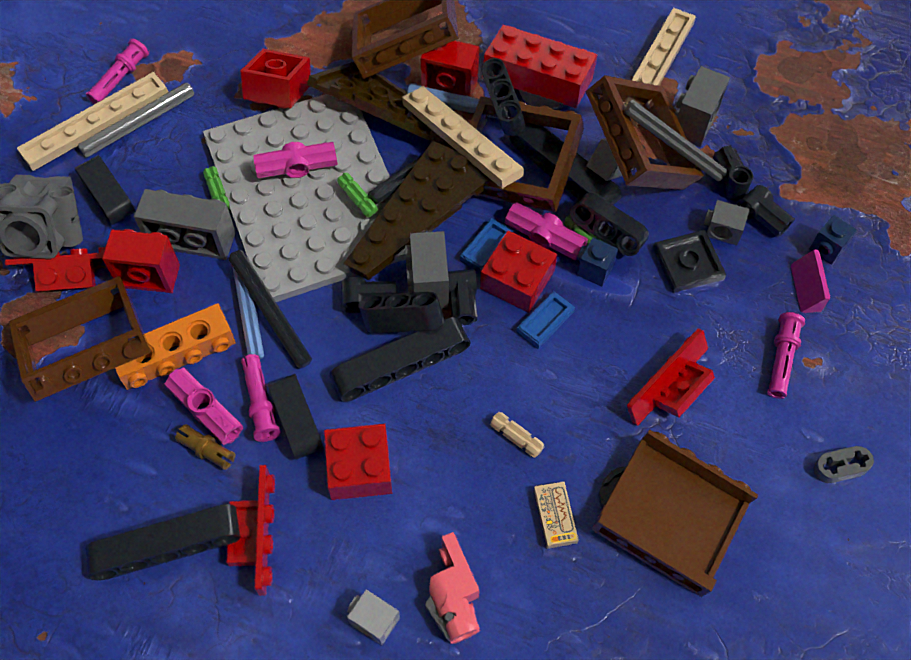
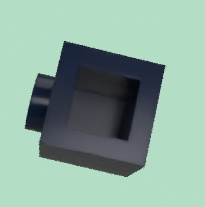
M833 215L818 232L809 250H818L821 258L832 265L847 248L857 229L836 215Z
M592 238L588 247L583 245L578 254L577 261L580 262L577 276L603 287L614 267L618 248Z

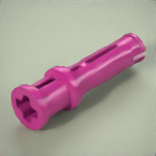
M130 39L128 42L129 46L122 53H118L115 56V63L86 93L89 101L93 104L102 101L127 73L130 74L136 70V65L142 58H146L149 55V51L140 41Z
M792 312L780 314L778 320L781 324L779 334L774 339L777 351L767 394L777 399L787 397L794 353L801 346L799 336L801 328L805 325V318Z
M250 354L241 359L251 401L248 413L249 417L253 419L255 431L253 432L254 439L259 442H267L280 436L281 431L274 419L275 406L268 399L260 357Z

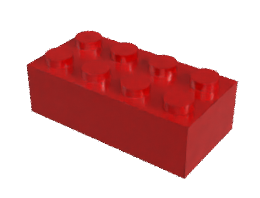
M502 25L484 54V62L491 58L502 60L514 89L561 102L564 105L577 109L593 79L598 54L544 38L537 34L528 33L515 27Z

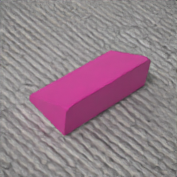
M813 250L791 265L799 307L803 313L821 312L830 299L820 252Z

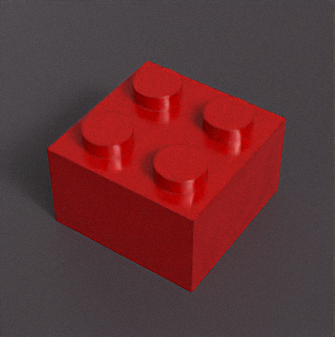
M452 41L423 53L421 56V86L472 97L478 82L479 46Z
M262 49L241 70L243 99L251 100L257 104L276 105L282 109L292 108L310 87L307 85L311 75L310 57Z
M111 229L102 259L112 278L120 276L125 287L128 289L173 293L180 263L168 235L159 232L141 233L130 229Z
M508 230L481 271L480 289L529 313L555 271L557 253Z
M386 424L324 430L327 480L331 500L393 494Z

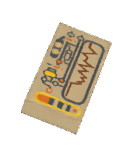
M565 482L535 486L534 494L547 549L577 544L579 540Z

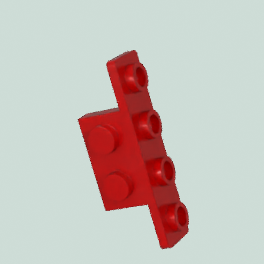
M98 247V253L88 254L87 248L71 249L70 255L60 256L58 252L54 258L14 257V259L5 260V265L33 264L36 291L94 287L96 285L93 260L102 259L106 247Z
M697 329L688 337L674 355L667 359L661 369L650 377L647 384L630 399L627 409L632 423L639 425L655 407L679 418L714 380L713 370L696 363L708 350L703 330Z
M266 465L259 466L258 500L230 501V505L236 506L241 538L239 541L229 544L227 551V564L229 566L256 565L255 590L259 596H266L267 586L272 585V567L267 566L268 554L273 553V536L268 535L269 523L274 522V506L269 504L270 493L275 492L274 474L270 475Z

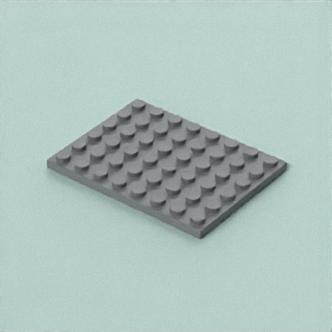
M325 94L295 103L292 108H278L203 131L214 165L219 173L218 176L224 187L225 195L228 198L229 207L247 258L275 302L342 281L347 277L357 276L346 270L343 263L394 195L393 193L376 205L378 211L368 218L337 182L339 176H342L343 173H349L353 180L368 195V192L390 178L359 108ZM290 142H300L305 146L333 142L338 165L309 170L307 175L300 178H291L287 174L258 179L253 155L282 150L283 146ZM405 249L395 256V260L390 264L405 260Z

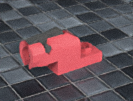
M452 532L442 536V548L438 549L445 567L451 566V568L431 576L430 598L426 602V608L447 641L455 644L472 637L480 631L473 603L469 604V602L479 598L480 590L456 536Z

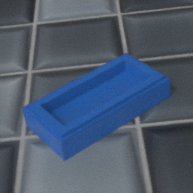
M491 218L460 255V261L481 273L506 232L509 230L514 233V231Z
M553 291L517 327V333L539 349L575 312V307Z

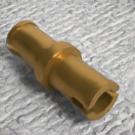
M187 424L180 427L179 430L189 435L188 437L178 432L176 433L175 440L178 443H182L195 451L197 457L201 459L207 458L223 470L228 469L232 465L222 459L223 456L233 462L235 460L236 454L233 451L216 443L214 437L210 435L204 436Z

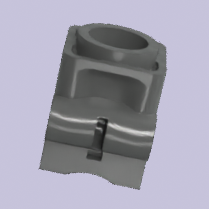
M15 175L9 183L0 184V249L4 255L9 257L54 258L62 246L72 247L83 241L71 177L55 176L40 178L31 175Z

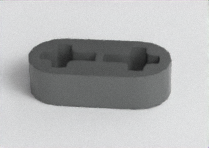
M861 446L836 450L823 454L816 461L813 468L814 474L820 481L825 483L844 481L865 475L873 466L874 459L871 452ZM854 457L857 460L862 459L864 462L861 466L859 463L848 464ZM826 463L829 466L839 465L833 473L823 468Z

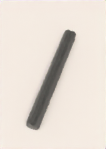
M184 83L79 143L78 147L85 157H89L193 97V88L189 83Z
M633 100L628 102L624 108L626 115L717 181L723 180V177L727 174V170L640 104Z

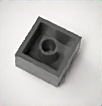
M700 66L696 76L691 74L685 88L688 91L681 93L676 104V108L680 110L675 112L687 140L701 147L719 111L730 80L729 76Z
M444 231L410 233L411 245H405L408 293L434 292L438 296L441 309H449V278Z

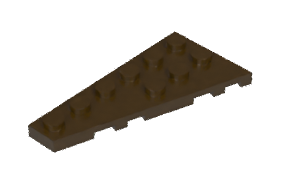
M351 62L309 76L308 86L424 139L454 149L403 106L402 97L409 93L379 73L363 78L355 62Z
M432 141L343 263L345 269L370 280L395 260V256L405 249V245H411L410 233L433 231L460 210L462 204L473 195L478 196L484 191L483 187L492 180L458 151Z

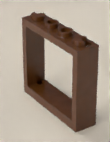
M382 0L355 12L353 19L352 59L363 78L457 40L458 29L455 0ZM442 4L443 14L371 44V34ZM367 14L368 18H365L364 22H362L360 16ZM445 22V26L440 27L439 24Z
M604 75L586 90V94L626 185L684 190L704 176L700 168L659 138V143L670 166L650 164L630 117L624 113L625 106L623 102L633 100L643 105L646 110L687 140L663 86ZM650 100H652L654 104L651 108L648 104ZM636 168L637 172H635V175L633 176L631 171H633Z
M480 96L470 125L482 134L488 116L497 117L491 98ZM519 101L525 123L568 131L549 187L543 188L513 182L501 188L494 181H491L483 187L484 191L478 196L515 204L518 202L524 206L556 212L584 131L582 115L574 111L568 110L564 112L553 110L547 106L527 105Z
M120 276L9 321L21 380L35 402L151 353L132 300ZM118 287L119 293L112 295L110 290ZM124 307L132 330L37 369L31 345ZM27 325V327L29 328V330L22 332L18 329L19 327ZM135 337V341L129 342L128 339Z

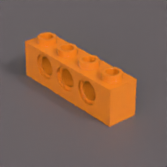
M217 303L145 333L151 353L118 366L115 369L127 390L145 385L149 380L169 375L175 369L184 365L195 364L201 361L203 357L215 352H223L231 345L236 344L221 307ZM200 335H206L202 339H197ZM179 346L176 350L169 351L172 347ZM151 357L148 362L141 363L144 359Z

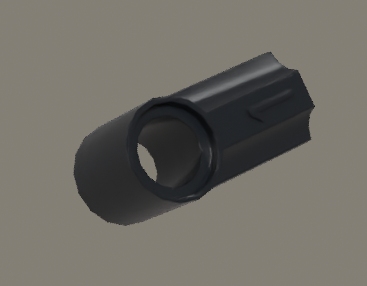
M731 145L724 146L714 152L713 160L727 170V174L723 177L725 196L730 200L739 201L749 191L754 177L753 172L743 165L736 148H732Z
M756 185L737 202V206L749 209L747 219H756L777 237L781 236L792 225L795 218L773 201V195L766 187Z
M475 269L448 271L452 317L458 318L462 326L470 325L477 321Z
M347 277L343 279L341 283L342 310L347 313H361L358 304L363 298L377 294H396V281L366 282L365 279L360 277Z

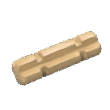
M502 412L496 413L491 420V427L498 432L503 431V436L521 449L523 447L526 448L525 452L532 457H537L544 448L542 441L536 437H530L531 433L513 420L511 422L508 421L509 417Z

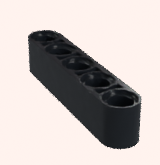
M525 123L524 130L521 133L510 136L511 143L552 178L564 142L544 126ZM576 152L564 188L578 200L586 193H594L614 205L622 197L619 187L613 181H606L588 168V161Z
M451 317L445 319L442 326L437 329L417 331L335 367L329 376L340 399L343 402H348L460 354L470 346L471 342L458 318Z
M229 504L219 505L91 542L86 545L88 578L96 581L107 580L235 543L241 538L236 506Z

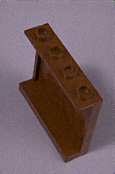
M649 429L641 438L591 530L702 597L712 592L717 581L714 579L719 565L749 504L757 499L758 494L753 492L746 483L733 480L723 474L719 467L713 464H706L696 458L695 453L691 450L680 448L671 443L664 434L653 432Z

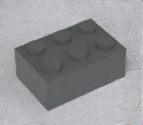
M144 189L134 215L141 233L159 232L168 235L175 252L227 260L236 234L227 204L218 199L208 200L196 198L189 194L178 195L164 190Z

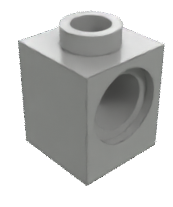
M368 590L361 597L357 595L347 609V612L350 613L347 617L350 625L381 646L400 619L397 609Z

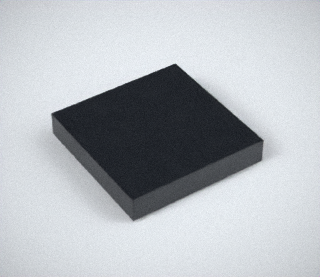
M705 230L655 242L653 245L654 252L673 293L724 280L727 275Z

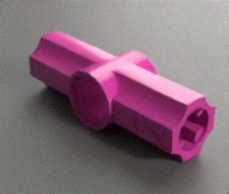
M290 142L284 145L282 150L253 155L258 179L287 174L291 178H300L307 175L309 170L338 165L333 142L305 146L300 142Z
M518 202L511 206L505 218L506 225L529 236L530 241L546 249L552 248L575 261L582 246H586L588 242L586 237L564 227L562 221L557 216L551 213L541 215Z
M184 367L176 369L168 375V379L164 383L165 387L193 414L196 421L202 423L223 445L232 443L239 437L240 432L243 430L242 424L215 399L209 389L204 388ZM209 403L206 408L198 409L201 404Z

